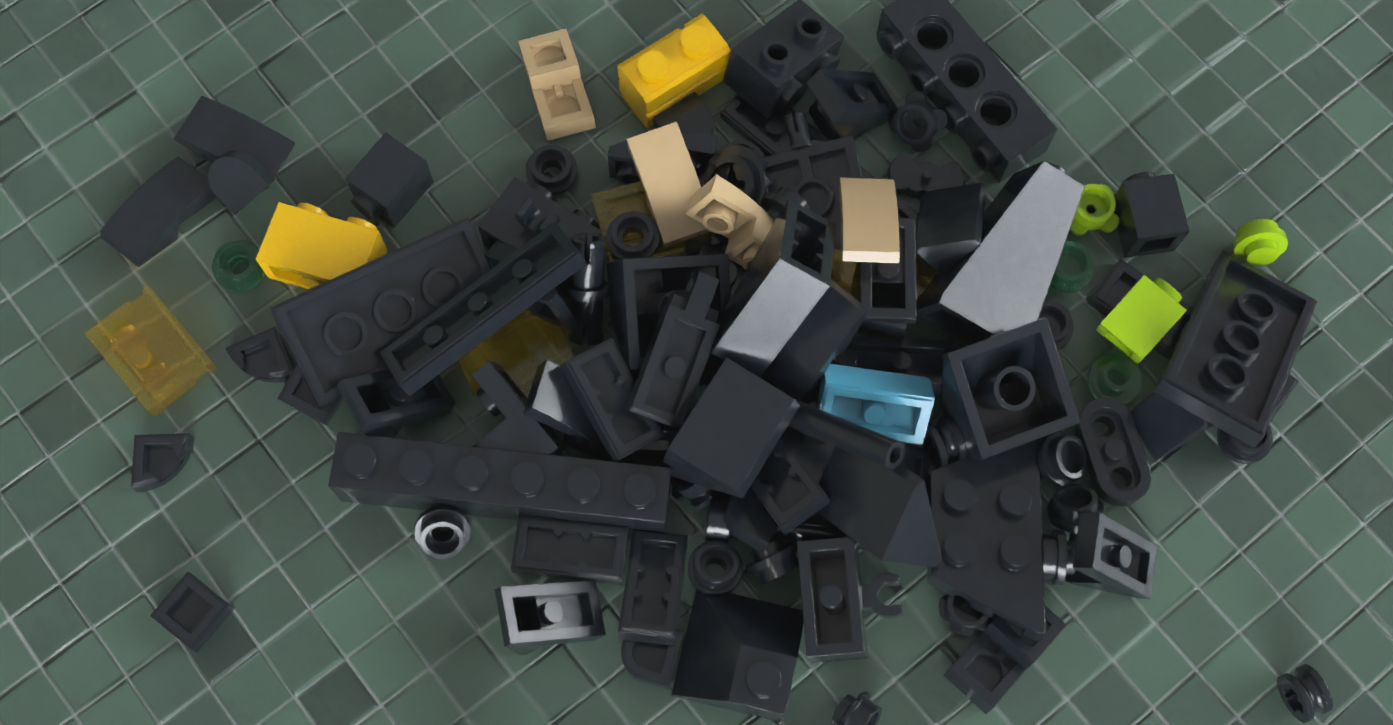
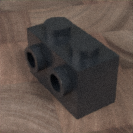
M797 0L731 50L723 82L768 119L782 107L790 109L795 106L809 87L806 82L819 69H837L840 63L837 55L844 35L805 2Z

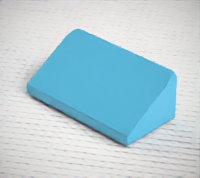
M830 364L820 381L817 408L897 441L922 445L935 396L931 380L926 377Z

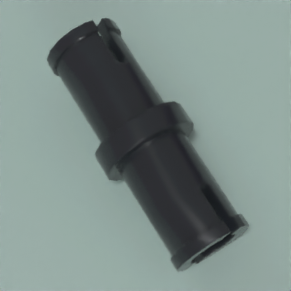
M579 233L571 237V242L587 262L566 283V295L571 299V309L580 323L574 332L571 331L569 333V339L578 345L583 344L585 324L588 325V345H596L604 340L603 300L609 296V284L604 280L606 237L597 233L592 235L590 255L587 254L588 233Z

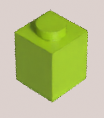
M1144 275L1100 323L1096 331L1137 365L1187 310L1179 304L1182 296L1174 287L1161 278L1157 277L1154 281H1151Z

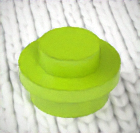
M1255 219L1246 222L1237 229L1236 239L1233 242L1234 255L1255 266L1274 262L1288 247L1286 233L1279 228L1275 221L1270 219Z

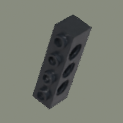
M896 0L882 9L876 33L882 51L889 58H896L907 71L908 79L915 91H922L937 109H944L949 117L946 128L951 133H958L969 146L971 156L981 170L990 172L1000 183L1048 150L1057 128L948 0ZM921 43H931L939 49H926ZM951 80H963L970 85V87L963 88L956 86L954 83H952ZM982 117H994L997 120H999L1002 125H990L986 123Z

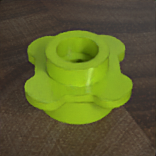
M1104 184L1084 185L1085 187L1070 231L1077 236H1083L1087 231L1101 229L1106 233L1114 231L1119 224V217L1114 213L1116 201L1112 189ZM1092 206L1095 209V213H1088L1086 207Z

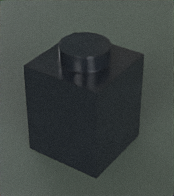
M386 132L345 178L354 196L351 200L353 206L368 219L376 222L380 217L394 228L434 182L427 161Z
M1154 172L1137 173L1126 178L1115 193L1116 207L1114 213L1119 217L1117 230L1124 258L1175 251L1190 232L1175 174L1155 176Z

